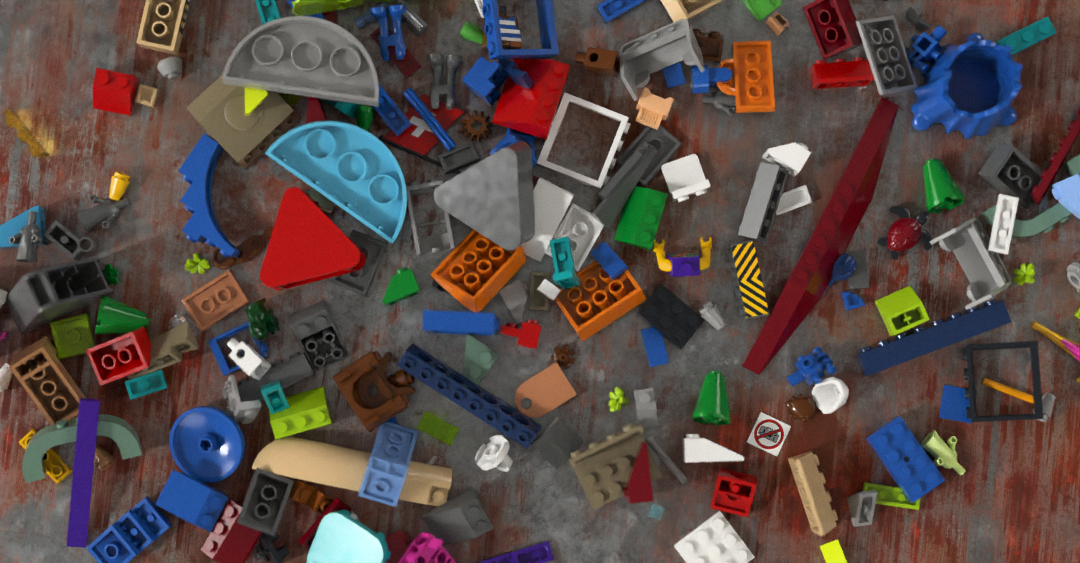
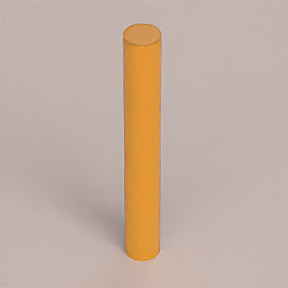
M983 377L981 384L1034 404L1033 395Z

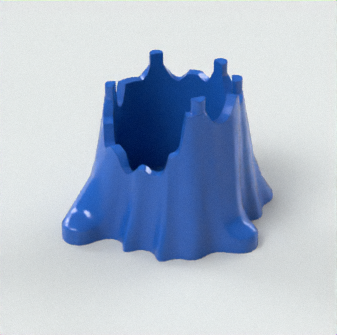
M972 33L963 44H945L942 46V49L939 51L942 54L938 60L933 58L930 68L925 73H922L924 77L923 85L917 86L918 88L914 89L917 95V101L911 107L913 112L912 126L914 129L925 131L935 123H942L947 134L957 130L962 132L965 139L968 140L974 136H985L993 127L1009 126L1016 121L1017 114L1011 105L1022 87L1020 83L1022 65L1013 61L1009 45H997L993 41L984 40L983 36L979 33Z

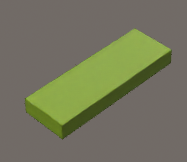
M863 482L862 492L874 490L878 492L876 504L916 510L920 508L921 498L914 503L909 502L899 487Z

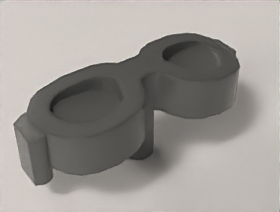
M910 6L906 11L907 20L915 22L918 30H928L932 24L921 19L923 14L918 16L916 11Z

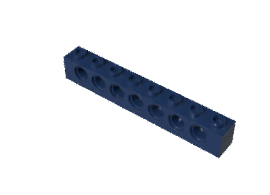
M413 343L408 347L397 364L401 369L526 449H528L542 427Z

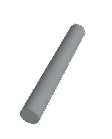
M649 436L645 441L682 484L687 482L689 479L655 439Z

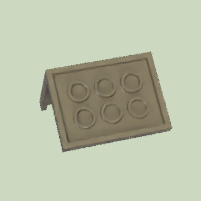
M630 423L622 427L623 431L615 432L607 436V439L589 445V448L583 451L580 448L570 453L571 457L568 459L593 510L624 496L623 487H627L626 481L640 442L645 441L641 425ZM647 445L652 482L663 475Z

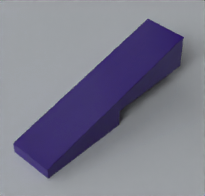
M549 541L475 563H545L554 560Z

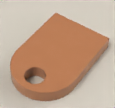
M556 361L524 381L518 387L515 394V403L522 414L527 417L537 418L547 414L577 395ZM524 398L530 399L532 402L531 407L523 408L521 400Z

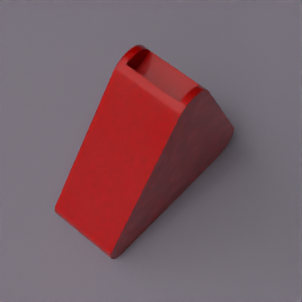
M291 187L284 192L260 271V279L264 285L276 290H285L356 272L364 267L366 255L362 249L315 201L311 200L306 192L297 187Z

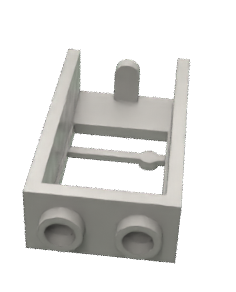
M439 178L429 179L428 183L420 184V181L411 182L406 187L417 256L455 249L448 212L444 210V220L428 223L421 222L420 224H417L412 196L434 192L438 186L444 183L443 180L439 181ZM446 222L447 233L419 237L418 227L424 228L428 225Z

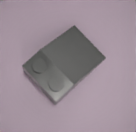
M998 143L978 173L986 182L1003 194L1018 197V204L1025 209H1028L1033 202V195L1031 193L1035 185H1040L1043 180L1040 178L1043 172L1014 146Z
M257 468L253 473L237 523L275 536L294 481Z
M473 488L421 516L431 534L437 540L444 541L442 546L476 538L494 528L489 515Z

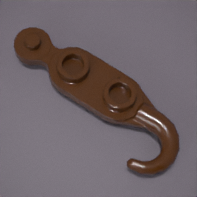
M267 227L262 235H253L237 246L241 251L238 258L230 257L225 262H219L217 254L220 250L216 249L212 254L213 264L219 269H227L233 265L247 262L264 249L265 242L270 240L274 227Z

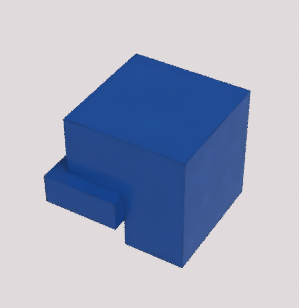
M480 56L462 81L470 91L493 106L501 95L497 90L508 76L501 65L495 60L490 63Z

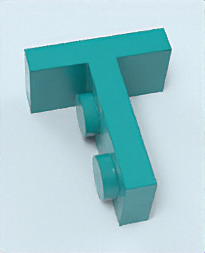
M567 236L550 240L555 269L553 274L554 282L561 289L580 286V278L576 275L570 238Z

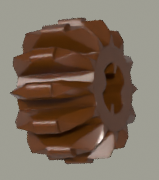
M473 110V117L467 113L466 117L469 120L462 119V123L467 126L461 127V131H467L464 134L465 138L471 135L470 142H473L475 137H477L478 143H481V136L487 140L488 136L485 133L492 134L493 131L488 127H492L493 123L487 122L490 120L489 115L483 118L484 111H481L479 116H477L476 110ZM476 122H478L479 125L482 124V126L479 127V131H476L475 128L472 129V127L475 126Z

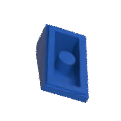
M653 327L641 330L649 367L669 363L662 335Z

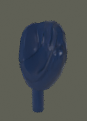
M846 253L837 259L833 266V277L829 281L828 286L832 287L836 280L844 281L854 274L857 267L854 257Z

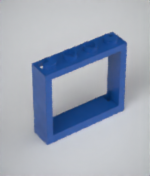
M482 0V13L485 18L484 30L487 35L489 59H550L559 55L552 0H536L542 49H503L497 0Z
M423 310L422 330L427 333L496 336V332H500V319L497 318L495 313Z

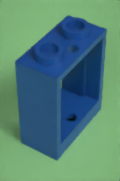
M249 322L208 341L223 376L233 374L242 368L239 365L231 368L220 342L248 330ZM254 339L260 355L263 358L269 357L267 354L269 348L266 342Z

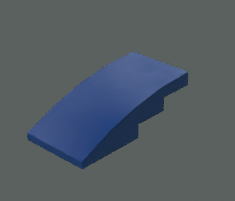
M147 496L116 523L112 524L86 549L98 563H129L167 531L172 524Z

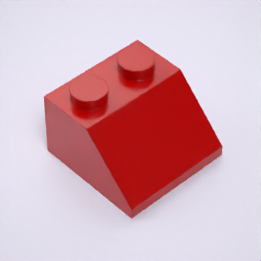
M96 68L92 86L93 108L131 116L139 79L134 75Z

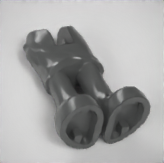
M428 54L427 62L433 68V83H431L432 109H439V94H447L446 109L452 110L456 105L455 74L457 68L463 63V57L459 55L446 56V84L442 85L444 56Z

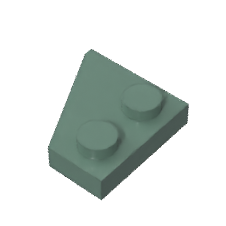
M468 334L462 375L480 385L499 354Z

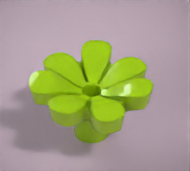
M194 253L193 260L188 259L185 265V270H190V273H196L198 270L200 274H204L205 269L210 268V263L205 258L201 259L200 253Z
M1022 263L1020 266L1021 270L1018 268L1014 270V274L1017 276L1013 278V281L1020 286L1025 282L1032 284L1035 281V277H1033L1035 275V267L1032 263L1028 264V266L1026 263Z
M615 387L614 392L611 391L609 393V397L612 398L609 401L611 412L619 411L622 405L627 406L629 404V398L623 397L624 391L619 387Z

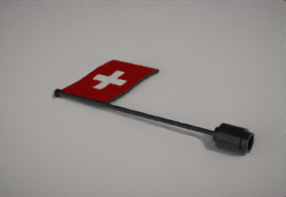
M425 94L419 97L446 132L453 122L465 113L455 107L452 110H447V104L441 101L439 109H432L431 97ZM412 105L404 114L412 123L408 129L399 136H396L390 130L385 136L381 135L378 138L385 143L441 167L438 161L425 156L440 140ZM459 170L453 171L454 173H456V174H458V175H459L460 173H462V172L459 171Z

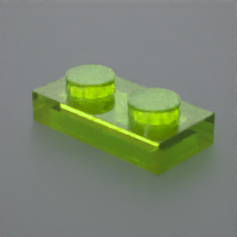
M425 411L417 426V429L449 446L452 445L460 430Z

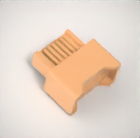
M644 87L636 107L639 110L636 122L658 130L661 120L666 121L674 98H661L651 94L649 88Z

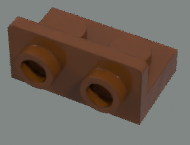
M693 29L702 52L703 60L721 62L724 36L717 31L704 33L699 29Z

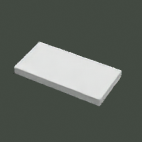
M540 177L533 190L535 235L531 240L520 245L524 249L525 255L539 262L542 261L550 245V240L553 239L574 197V194Z

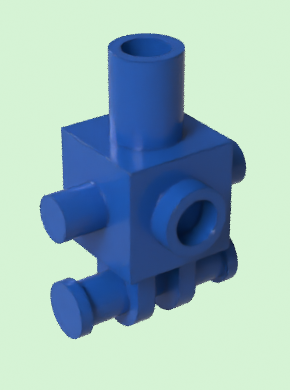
M938 25L930 35L926 32H923L920 36L915 34L912 37L914 43L911 45L914 50L910 52L905 47L910 64L913 63L912 66L914 68H919L922 73H925L929 69V65L925 64L924 61L926 60L930 63L933 58L938 60L942 54L939 51L942 47L938 42L946 35L947 31Z
M816 347L813 350V354L816 357L811 353L806 357L802 355L798 358V362L795 363L798 371L786 377L792 387L802 381H805L808 386L813 383L820 384L822 378L825 377L824 370L827 369L829 375L837 371V368L833 366L832 359L829 358L826 352L822 351L821 347Z

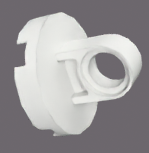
M502 435L492 436L489 438L491 442L487 445L483 443L475 456V460L478 462L477 465L482 470H490L496 467L500 471L508 472L513 463V460L507 455L509 442Z

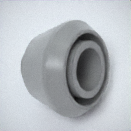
M177 56L165 58L158 63L157 69L165 78L169 80L180 77L179 74L182 72V59Z

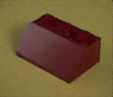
M816 0L803 7L824 60L863 44L856 24L857 20L849 0Z
M233 500L228 502L201 548L203 553L218 563H245L263 533L237 523L243 504Z

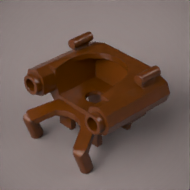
M371 350L333 376L345 399L369 432H372L408 408L410 403L408 396L413 395L416 391L411 386L397 388L388 381L386 368L392 359V353L389 351L382 358L377 350L375 352ZM370 385L378 387L379 392L376 396L368 394L367 390Z

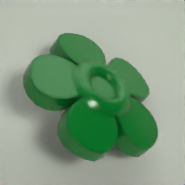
M106 264L102 273L106 277L107 284H118L119 280L116 277L119 275L118 269L113 268L112 264Z

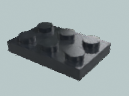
M662 284L657 287L636 313L680 350L705 321L704 318Z

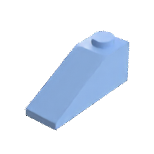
M1076 174L1053 184L1052 194L1056 200L1058 199L1060 204L1080 219V177Z

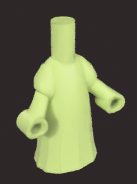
M936 430L930 432L922 441L921 447L936 458L933 462L934 465L943 466L946 469L953 468L959 475H963L966 470L957 462V452L955 451L957 438L955 436L948 438L947 443L950 445L948 447Z

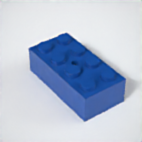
M900 416L895 417L865 438L909 502L914 503L945 481Z

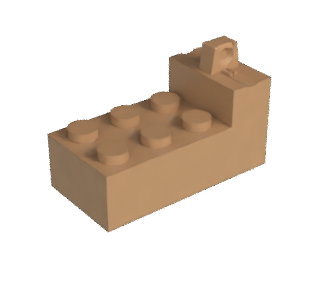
M45 336L15 354L9 368L48 422L54 425L60 420L69 421L77 416L79 400L86 397L56 356L57 350L48 337Z

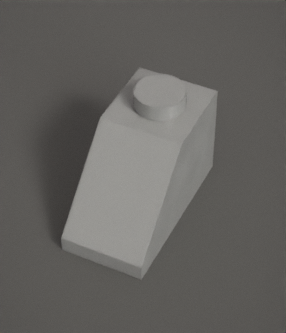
M519 279L499 291L517 325L522 321L528 300L526 293L530 292L525 282L520 283Z
M653 388L633 391L638 424L642 428L658 426Z

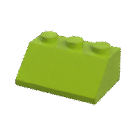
M324 386L286 397L290 408L272 415L269 410L275 440L334 423Z

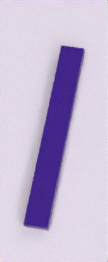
M80 398L66 547L86 548L100 399Z

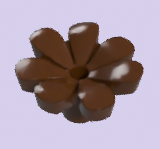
M563 344L562 349L556 346L554 348L556 354L551 355V359L556 360L560 367L563 365L564 369H569V363L574 364L576 362V359L572 357L576 352L574 349L568 350L569 346L567 344Z

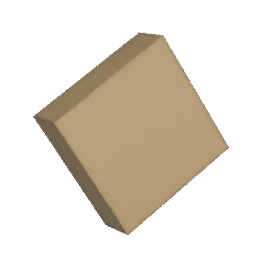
M140 84L135 103L155 108L159 89Z

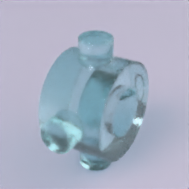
M655 504L651 505L652 509L651 513L648 514L649 517L653 516L661 520L662 511H665L664 507L660 508L655 506Z

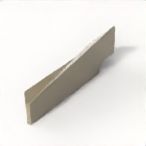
M184 322L150 340V367L127 375V377L134 379L182 361L181 353L198 349V343L189 323Z

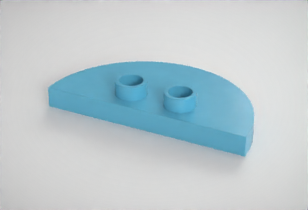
M333 120L315 121L300 125L286 132L265 152L267 156L393 244L401 230L406 214V184L396 158L388 147L375 135L347 122Z

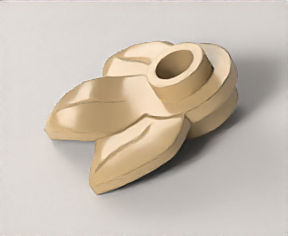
M314 188L309 190L311 200L318 202L319 207L323 211L331 213L333 206L339 207Z

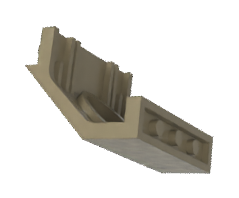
M222 74L186 109L230 156L246 169L300 116L277 92L267 90L265 91L268 93V97L249 116H245V88L223 84Z

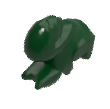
M265 298L254 302L245 309L249 320V332L256 340L265 339L268 331L274 335L275 330H280L278 318L272 316L273 309L267 310L264 306Z

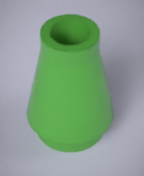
M466 21L459 34L464 39L482 44L484 32L472 21L471 23Z

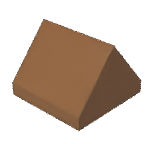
M777 11L765 22L777 36L790 25Z

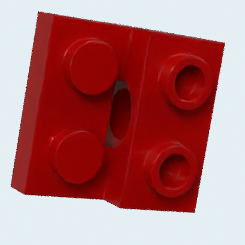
M527 319V322H522L521 329H518L517 324L506 323V326L502 325L500 333L519 338L518 346L537 350L541 326L538 325V321Z
M719 468L710 508L748 517L757 485V477Z

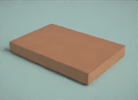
M230 269L181 299L201 332H204L251 302Z

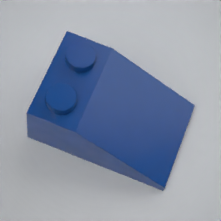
M173 469L155 505L193 525L211 532L228 496L217 488Z

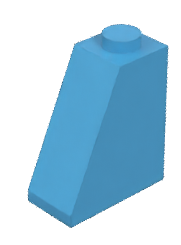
M34 206L0 225V249L19 248V244L9 243V238L20 233L21 228L27 225L29 211L37 212L36 225H38L40 230L38 235L42 238V242L38 243V246L47 245V239L44 236L46 232L44 207Z

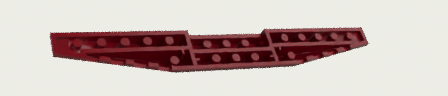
M881 97L742 367L760 375L821 299L832 278L835 262L846 251L873 198L899 105Z

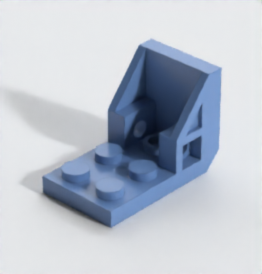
M385 422L379 426L358 496L396 507L418 435L417 430L390 422Z

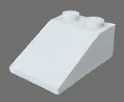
M686 434V438H682L683 462L744 461V456L705 438H701L699 434Z

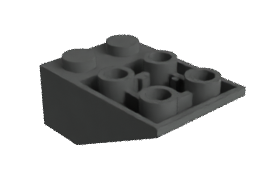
M324 300L289 316L290 325L314 372L349 357L346 346Z

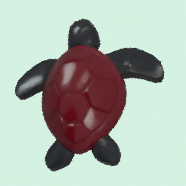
M902 206L891 207L889 211L899 216L900 219L890 226L887 237L880 238L877 243L881 246L887 245L888 249L892 250L891 257L893 260L899 257L900 251L913 248L919 240L922 241L926 251L930 250L932 247L930 243L932 240L931 234L921 228L927 222L929 213L920 212L913 219L907 208Z

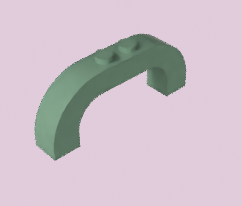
M1080 154L1062 165L1069 177L1076 174L1080 177ZM1058 202L1030 220L1021 221L1015 219L1012 238H1025L1042 231L1047 233L1055 228L1053 224L1058 221L1063 223L1069 220L1072 213ZM997 204L981 213L991 228Z
M99 414L97 436H106L113 439L119 446L123 460L142 455V445L139 436L129 423L113 415ZM78 417L70 421L60 420L54 425L43 428L31 438L26 446L22 462L25 483L45 479L46 468L43 455L48 449L76 441Z

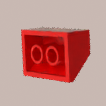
M864 57L854 58L853 61L836 59L832 63H827V60H818L810 67L812 90L869 86L875 80L869 61L865 60Z
M144 326L85 350L100 385L150 367L151 342Z

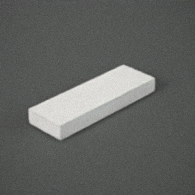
M1004 194L998 195L988 251L1005 255L1009 253L1019 202L1018 197Z

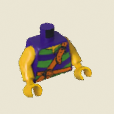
M703 237L700 238L701 251L665 252V240L661 239V244H658L654 239L653 251L656 252L659 268L673 277L700 275L702 270L710 266L712 239L709 237V241L704 242Z

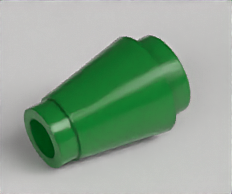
M358 105V110H356L357 126L368 132L375 113L373 112V107Z

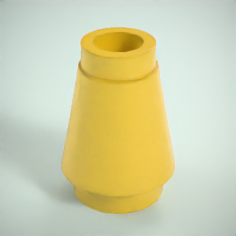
M115 171L111 178L109 198L120 201L130 183L129 175Z

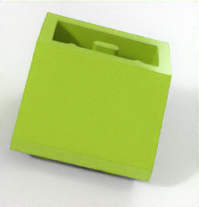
M907 286L874 301L890 336L897 335L930 320L923 303L911 286Z

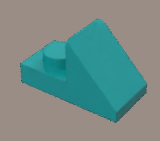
M279 380L261 386V393L271 415L290 408Z

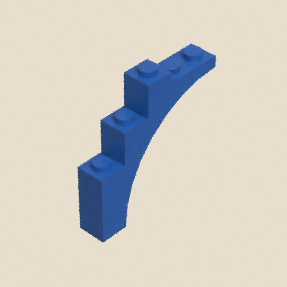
M203 134L178 171L184 175L182 179L191 184L180 200L185 204L184 208L193 214L182 231L187 234L186 238L193 243L206 242L214 248L215 246L220 248V253L225 257L238 258L241 251L223 233L216 219L212 204L213 174L224 148L214 138Z

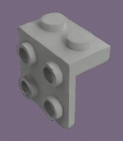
M230 375L222 389L223 399L227 401L226 413L237 423L249 424L255 420L261 408L260 400L241 402L235 376Z

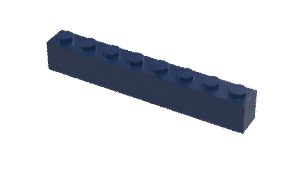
M996 299L985 302V307L979 308L978 305L967 309L968 313L961 315L958 312L950 315V320L943 322V319L932 322V326L925 329V326L913 329V334L907 335L905 332L897 335V340L889 342V339L878 342V347L873 349L871 346L860 349L861 353L856 354L863 375H872L1011 323L1004 301L997 302Z

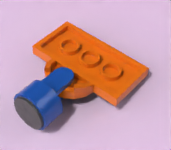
M771 41L733 42V59L721 61L718 68H709L708 65H704L705 71L700 72L697 65L690 67V92L692 94L709 93V88L718 87L723 93L735 96L736 113L775 112Z

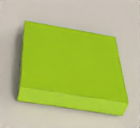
M89 313L50 322L59 360L85 354V350L96 345Z

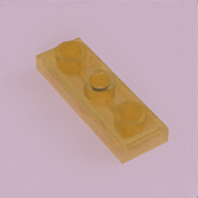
M9 108L3 112L6 117L4 121L10 128L14 127L18 131L16 135L23 143L27 142L30 146L29 152L35 158L38 156L45 159L49 154L13 110Z

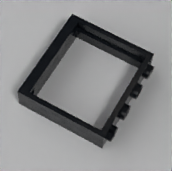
M1038 341L966 345V349H962L963 361L967 360V368H964V380H968L969 387L965 388V397L970 399V407H966L967 418H971V422L1043 419ZM1030 348L1034 413L977 416L973 351Z

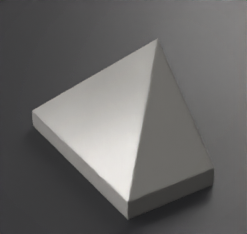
M876 490L858 492L847 498L854 527L872 525L878 493Z

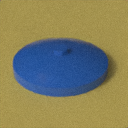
M198 406L189 409L178 417L170 432L169 445L175 463L186 475L201 482L221 481L235 472L242 462L245 451L242 431L237 422L228 413L219 408Z

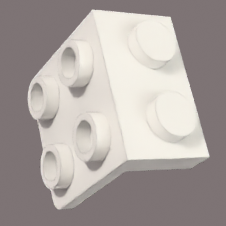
M696 154L668 162L661 167L672 201L678 200V202L688 200L690 195L696 194V196L706 194L708 193L707 190L711 187L709 180L705 179Z

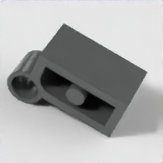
M57 220L44 233L45 237L73 260H80L85 253H92L97 247L94 239L89 237L80 238L65 224ZM89 240L91 247L85 250L84 243Z

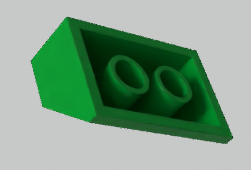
M635 186L624 204L614 240L651 251L668 194Z

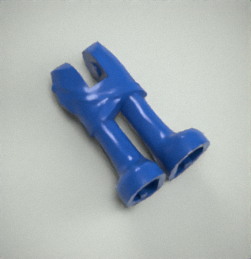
M406 5L389 6L393 34L390 36L388 7L370 8L371 15L376 17L379 23L380 36L378 37L383 61L390 60L389 46L395 45L397 60H402L406 54V47L403 42L401 19L402 15L406 12Z

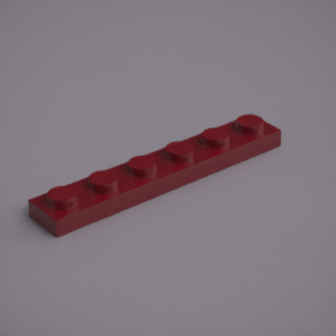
M1080 107L1077 111V114H1079L1076 120L1073 119L1068 127V130H1070L1067 137L1063 136L1059 143L1060 150L1058 153L1054 152L1050 159L1052 164L1049 169H1044L1040 177L1043 180L1040 185H1035L1031 193L1033 195V202L1038 205L1041 204L1080 135Z

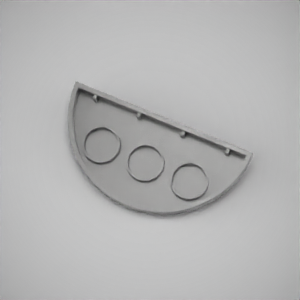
M284 17L256 28L234 49L227 61L222 76V82L226 85L377 107L379 104L377 73L366 49L344 28L316 17Z

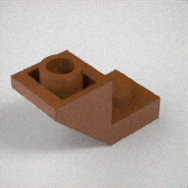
M297 479L289 494L291 499L308 506L311 510L321 515L335 500L326 493Z

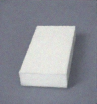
M803 185L782 193L776 216L813 203L807 186Z

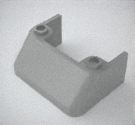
M680 19L627 42L619 49L621 79L634 101L638 100L637 88L645 87L648 84L651 73L684 60L686 65L693 66L697 64L700 72L705 71L702 52L687 19Z
M976 217L930 241L931 245L939 241L940 247L948 252L953 250L970 282L966 294L972 301L965 306L966 310L994 297L1011 285V277L998 253L988 251L990 238L982 223Z

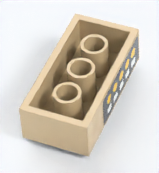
M146 0L136 43L141 48L178 55L191 0Z

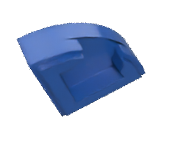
M841 292L846 311L865 306L864 301L858 295L852 292Z

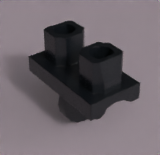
M277 532L275 536L262 533L259 538L262 546L259 544L255 547L259 553L255 556L256 560L262 557L265 563L269 562L270 559L273 563L283 562L289 551L285 545L277 550L272 543L280 539Z

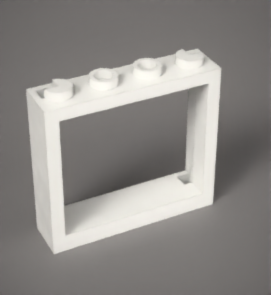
M564 93L548 138L538 158L537 166L601 190L602 186L605 187L610 178L607 176L609 168L613 170L617 160L613 158L615 152H620L624 141L621 140L622 134H627L630 123H628L629 117ZM570 102L621 122L598 181L547 161Z

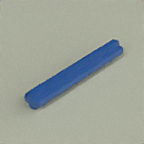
M408 88L403 94L445 148L448 151L455 148L456 143L413 89Z

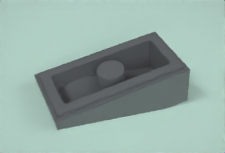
M865 250L846 251L857 262L854 274L848 279V289L870 288Z

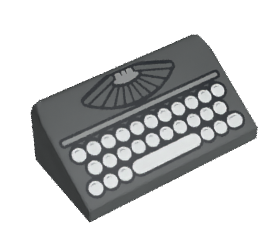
M398 0L396 5H406V12L402 15L401 21L417 37H420L428 29L427 23L404 0Z

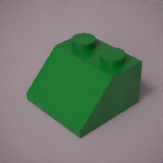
M404 267L397 270L396 275L392 276L382 300L384 306L388 307L422 293L412 269Z

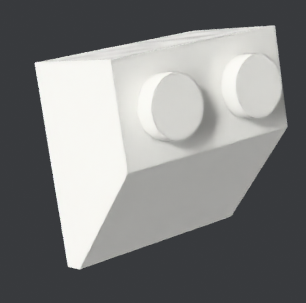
M800 142L798 144L790 143L767 149L762 158L774 165L783 167L789 171L788 174L795 177L802 169L811 152L808 151L809 148Z

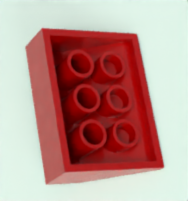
M514 59L513 62L517 64L518 68L521 71L527 72L533 85L529 90L517 85L507 77L492 123L547 140L571 65L549 59Z

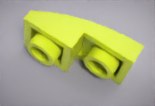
M838 539L820 546L826 563H847Z

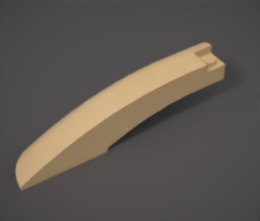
M284 437L274 440L265 446L255 458L252 469L260 468L278 475L360 491L371 452L303 438ZM410 461L399 500L434 506L446 503L448 491L451 487L452 469Z

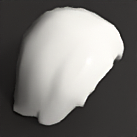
M830 377L822 380L820 384H815L811 393L817 407L824 414H832L846 403L849 389L842 380Z

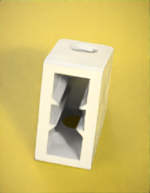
M235 338L228 342L227 347L232 351L229 357L249 376L260 380L272 367L249 344L243 341L239 343Z

